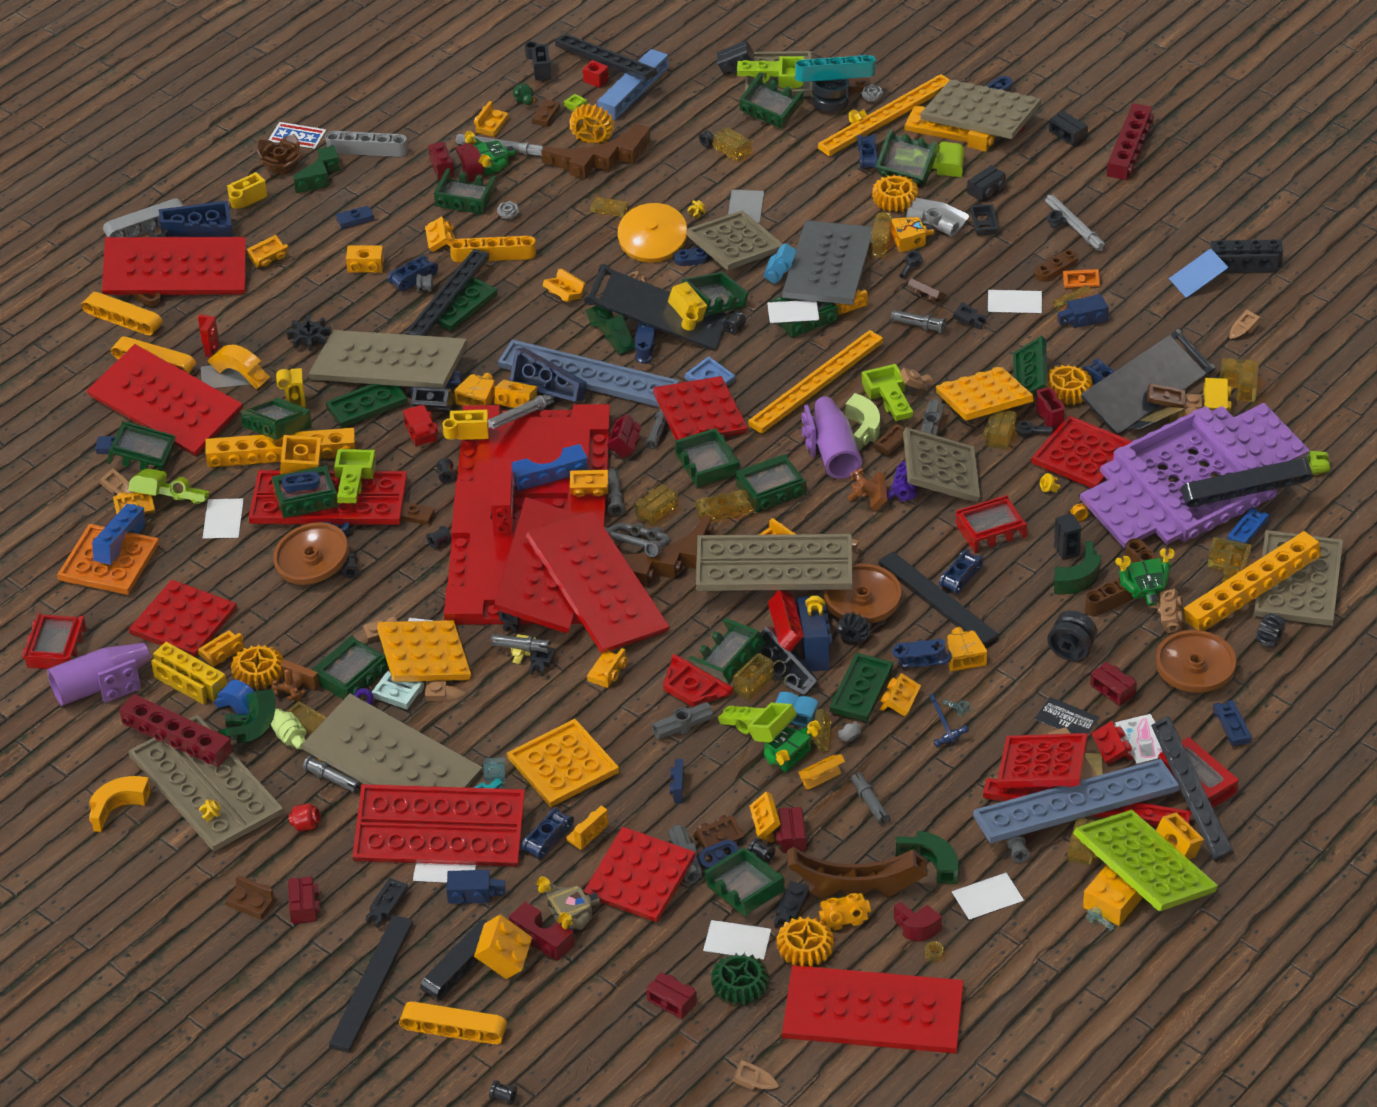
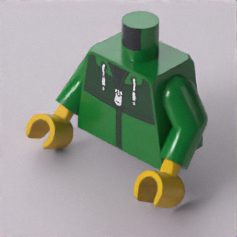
M467 131L464 135L465 142L467 144L472 143L479 150L481 155L479 163L483 165L484 176L507 168L508 157L515 155L513 146L504 148L498 140L483 142L475 138V134L471 131Z
M1162 548L1160 550L1163 560L1156 558L1131 563L1128 556H1123L1124 562L1122 563V559L1117 558L1115 563L1117 566H1120L1119 577L1121 586L1131 593L1135 599L1145 597L1148 606L1158 604L1157 595L1167 585L1171 562L1169 559H1172L1175 554L1171 548H1169L1167 556L1165 555L1166 549Z
M818 721L810 722L803 729L786 726L772 742H764V755L768 764L771 766L777 765L784 772H788L811 750L810 737L817 736V731L822 729Z

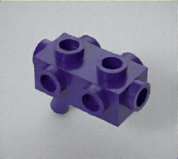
M906 461L901 462L897 466L892 488L887 492L888 501L897 495L901 502L907 499L915 498L918 494L916 491L917 486L908 483Z

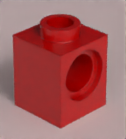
M592 60L582 70L583 82L600 88L609 80L608 66Z

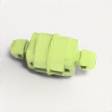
M275 708L271 727L276 736L285 745L302 749V744L306 741L304 737L307 732L301 721L293 713Z

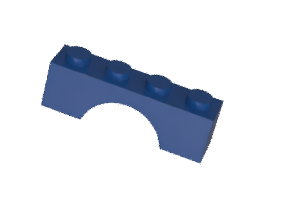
M577 444L562 448L561 456L550 463H534L527 458L512 462L514 485L517 491L570 477V471L588 470V458L581 445Z
M126 504L92 541L93 561L110 565L120 554L121 544L127 532L139 534L145 527L144 507Z

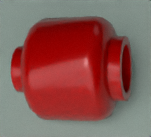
M311 803L296 805L293 807L291 814H289L290 825L300 832L315 829L321 821L318 807Z

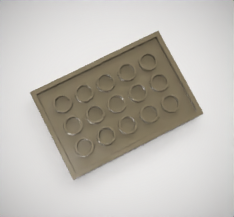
M949 80L920 113L922 120L1013 139L1041 106V99L1034 96L1007 92L1002 89H993L958 80Z
M1266 530L1262 557L1298 534ZM1312 536L1320 543L1321 556L1256 598L1254 616L1265 617V615L1272 613L1279 615L1284 620L1333 626L1343 540Z

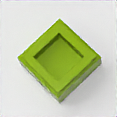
M577 94L564 101V106L572 111L578 106L581 107L582 104L587 105V100Z

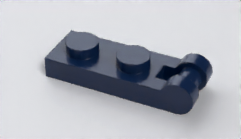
M1229 700L1224 704L1214 703L1213 712L1217 715L1231 746L1251 743L1252 737L1235 702Z

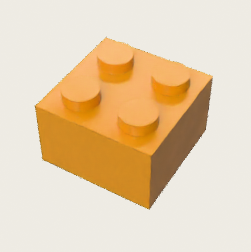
M284 435L280 475L319 467L321 437Z
M1106 865L1085 889L1083 908L1120 926L1141 901L1142 896Z
M500 914L484 924L474 957L503 978L508 979L522 971L532 937Z

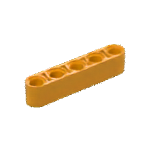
M532 236L454 239L450 242L451 259L454 262H463L473 249L489 253L487 261L532 259L536 256V241Z
M92 292L81 304L82 309L89 315L151 336L163 324L162 318L157 313L99 292Z
M125 336L121 337L111 348V354L116 359H119L128 349L136 344L188 374L196 366L195 359L190 355Z
M407 1002L399 1024L405 1030L488 1044H500L507 1021L505 1018L493 1014L419 1002Z

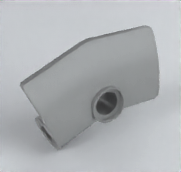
M915 198L916 200L908 208L906 218L918 217L924 226L933 225L934 231L939 230L951 237L963 227L969 218V214L946 203Z

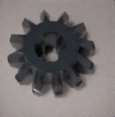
M855 612L846 613L838 622L837 633L841 635V639H846L848 643L852 642L854 645L857 643L862 644L871 633V623L867 622V617L863 618L861 613L858 615Z
M1272 613L1265 615L1257 631L1256 639L1258 642L1266 647L1273 648L1276 646L1285 630L1286 621L1284 618Z

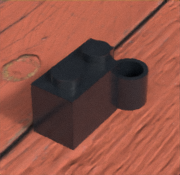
M535 41L526 42L525 56L527 59L533 60L535 80L551 79L548 44H537Z

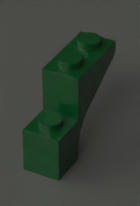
M334 145L317 149L318 159L293 176L296 193L329 186L327 173L340 171L339 156Z
M597 305L585 310L591 326H597L601 329L617 354L635 348L622 314L614 317L612 311Z

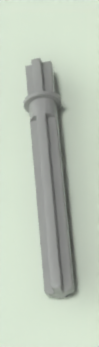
M457 134V144H467L464 134ZM475 136V138L483 142L498 140L504 148L513 146L515 152L525 153V155L542 156L541 149L543 146L533 145L530 142L520 143Z
M1054 195L1047 196L1045 202L1053 210L1062 211L1066 222L1085 239L1088 245H1092L1097 251L1103 250L1105 243L1098 237L1096 232H1092Z
M548 394L538 395L532 401L489 419L488 427L496 429L531 412L543 410L547 405L554 403V396Z

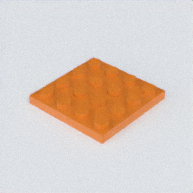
M89 524L57 574L58 580L129 595L157 549L159 538L127 532L122 541L119 556L110 565L93 561L92 541L105 527Z

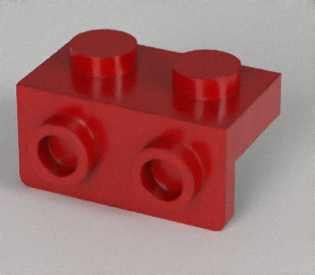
M199 314L198 323L205 357L211 358L215 351H218L220 344L216 317Z
M1110 721L1091 733L1108 766L1125 755L1129 760L1134 758L1131 753L1133 748L1129 741L1124 739L1126 733L1120 725L1117 727Z

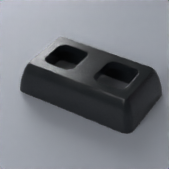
M993 205L970 206L976 234L978 236L996 234L999 227ZM977 216H988V220L979 221Z

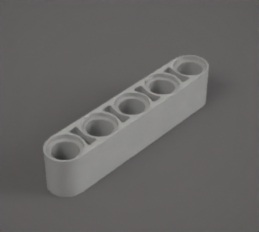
M329 131L325 135L326 147L334 145L337 154L403 157L408 153L407 137L402 134Z
M171 199L110 220L104 224L103 231L107 237H135L147 233L149 230L161 228L158 209L184 205L179 199Z

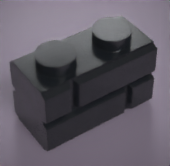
M746 40L718 51L717 64L722 73L727 74L737 70L738 61H754L753 49Z
M1061 111L1049 120V131L1072 146H1076L1087 139L1088 126L1074 118L1073 115Z
M993 165L989 166L967 181V193L972 197L975 196L979 201H983L987 197L990 198L995 192L1005 187V172L998 170Z
M414 387L411 402L414 407L424 405L427 411L450 412L453 410L454 394L450 389Z
M1071 513L1055 519L1054 548L1059 552L1062 560L1080 555L1081 525Z

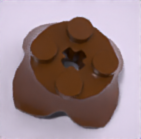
M295 134L282 138L279 144H275L271 140H258L257 142L260 162L264 164L265 169L278 172L280 175H285L289 170L293 169L303 155L301 151L299 152L300 143Z

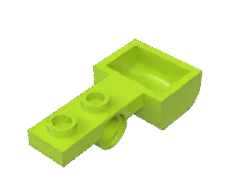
M779 56V61H738L737 76H755L756 78L759 73H762L763 83H766L770 77H779L780 88H786V86L800 88L804 82L795 79V67L798 60H804V56Z
M941 142L939 153H937L932 169H937L936 175L962 177L964 147L958 143ZM896 149L894 164L924 168L929 152L914 149V151Z
M896 364L862 372V384L870 400L882 397L886 412H891L895 421L913 417V411L902 393L905 392V383Z
M338 449L334 465L335 478H341L337 495L338 503H357L358 494H361V479H373L376 467L375 450Z
M153 469L142 470L129 482L128 491L155 496L157 494L173 496L175 500L190 499L192 503L197 504L204 502L209 496V491L190 488V482L184 477H179L171 484H167L166 472ZM176 483H180L183 486V491H179L176 488Z
M770 703L766 708L728 706L718 717L720 724L736 725L737 729L744 734L750 732L755 741L772 742L796 717L797 713L793 704Z

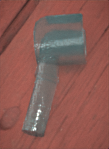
M946 699L943 700V704L956 709L959 716L965 715V712L970 707L969 702L964 700L958 704Z
M1094 907L1087 911L1086 919L1090 923L1098 920L1109 930L1112 931L1114 929V926L1102 917L1099 908Z

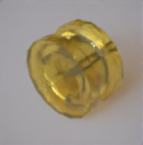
M938 942L927 943L924 952L925 959L929 962L940 961L943 958L944 947Z

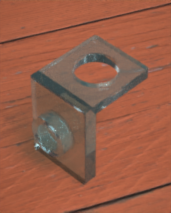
M505 758L484 759L485 782L493 781L497 778L505 781Z

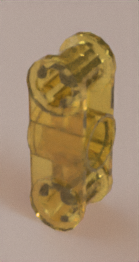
M878 213L872 228L871 255L877 258L886 255L888 243L890 242L891 215L889 213Z
M745 490L702 497L695 502V507L699 511L698 517L700 521L705 513L707 516H711V521L746 515L752 510V504L748 501V492Z

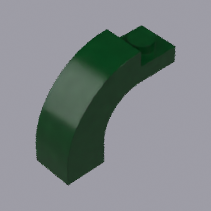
M1085 541L1084 560L1080 564L1073 567H1055L1054 594L1078 593L1089 588L1097 580L1100 573L1101 555H1097V549H1093V541Z
M273 689L246 694L249 708L246 721L241 726L217 730V732L230 738V741L236 740L237 744L260 737L269 728L274 717L275 696Z
M917 831V837L896 836V857L913 849L935 866L937 883L958 884V858L955 850L946 840L935 834Z

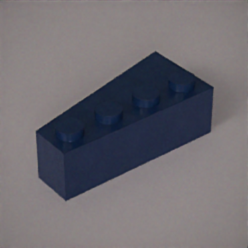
M228 200L158 209L161 231L163 233L167 229L171 237H233Z
M524 347L515 349L509 381L537 386V392L575 402L584 399L586 381Z
M810 597L797 598L798 616L804 634L801 642L805 663L811 671L829 670V646H832V635L830 634L826 604L822 608V616H819L818 610H812V614L809 616L805 601Z

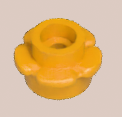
M1076 504L1070 511L1077 521L1085 520L1089 514L1088 507L1083 504Z

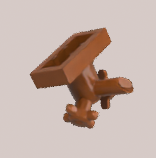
M863 468L851 472V480H856L857 483L851 484L853 491L847 499L854 501L858 496L866 497L867 494L869 495L870 509L877 512L887 501L885 474L878 472L869 480L863 478L865 475Z
M283 660L280 666L283 670L282 679H285V682L278 684V680H274L272 683L274 695H278L279 691H284L286 694L291 695L287 697L289 701L293 700L299 703L302 695L306 693L305 690H298L300 686L314 691L319 687L318 672Z

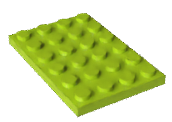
M1133 810L1076 827L1073 833L1159 912L1209 895L1217 890L1218 885Z

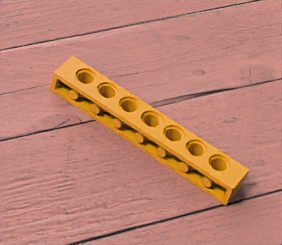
M354 428L303 431L291 434L293 436L321 437L320 459L336 458L338 449L356 450ZM265 435L206 439L207 466L221 467L281 462L283 438L275 440Z
M1305 531L1301 532L1184 607L1185 622L1195 630L1205 631L1222 619H1225L1236 610L1321 556L1319 541Z

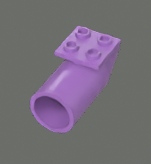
M821 397L815 402L814 416H811L808 405H804V413H801L804 427H801L803 438H806V449L810 450L812 457H816V444H818L825 470L829 476L836 479L851 477V472L861 468L862 459L849 420L830 397Z
M145 643L105 647L47 669V674L54 695L61 706L100 691L103 702L106 703L141 689L138 670L149 663L151 657Z

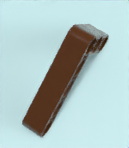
M1132 538L1126 543L1125 556L1130 558L1131 563L1159 558L1140 539ZM1119 577L1086 594L1085 612L1090 616H1099L1135 598L1121 586Z

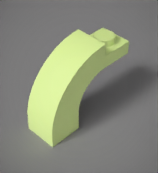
M854 393L846 403V417L861 424L854 433L858 450L860 451L869 441L874 443L877 441L880 433V413L872 401Z

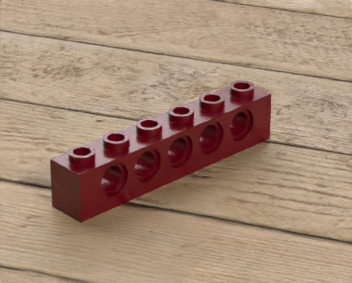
M1132 103L1108 160L1107 177L1127 180L1129 174H1132L1134 164L1137 163L1138 154L1141 153L1142 144L1145 143L1146 134L1149 133L1150 124H1153L1154 121L1151 106Z
M133 694L119 709L121 721L124 725L139 730L142 734L154 737L160 742L171 745L174 749L186 752L192 757L201 759L207 764L219 767L232 753L230 738L138 695Z

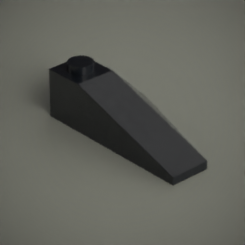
M766 626L760 633L765 645L749 664L755 670L780 681L803 695H807L818 682V679L795 649L789 652L780 646L774 627Z

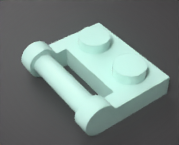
M387 671L372 693L375 699L408 709L417 695L422 693L424 683L419 681L393 682L390 671Z

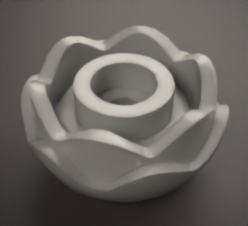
M874 84L864 87L862 91L863 98L871 103L877 102L883 95L881 87Z
M508 201L500 203L497 212L501 218L511 220L517 216L519 209L517 204Z
M854 721L853 724H846L843 730L838 731V738L844 742H851L859 737L861 734L860 723L858 724Z

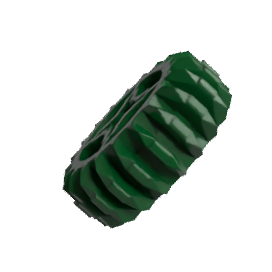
M745 952L743 955L735 953L734 956H730L727 954L726 959L720 958L719 963H715L714 970L711 973V985L714 988L715 994H718L720 1000L725 999L727 1004L733 1001L735 1006L738 1002H742L744 1006L747 1001L753 1004L754 998L760 1000L761 994H765L766 988L769 985V972L766 969L765 963H762L760 958L755 959L753 954L748 957Z

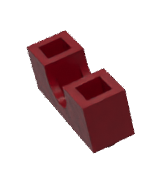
M526 901L509 916L510 922L532 937L530 945L537 947L548 957L551 956L558 961L574 946L573 931L568 928L564 929L562 924L558 922L550 928H540L542 926L541 911Z

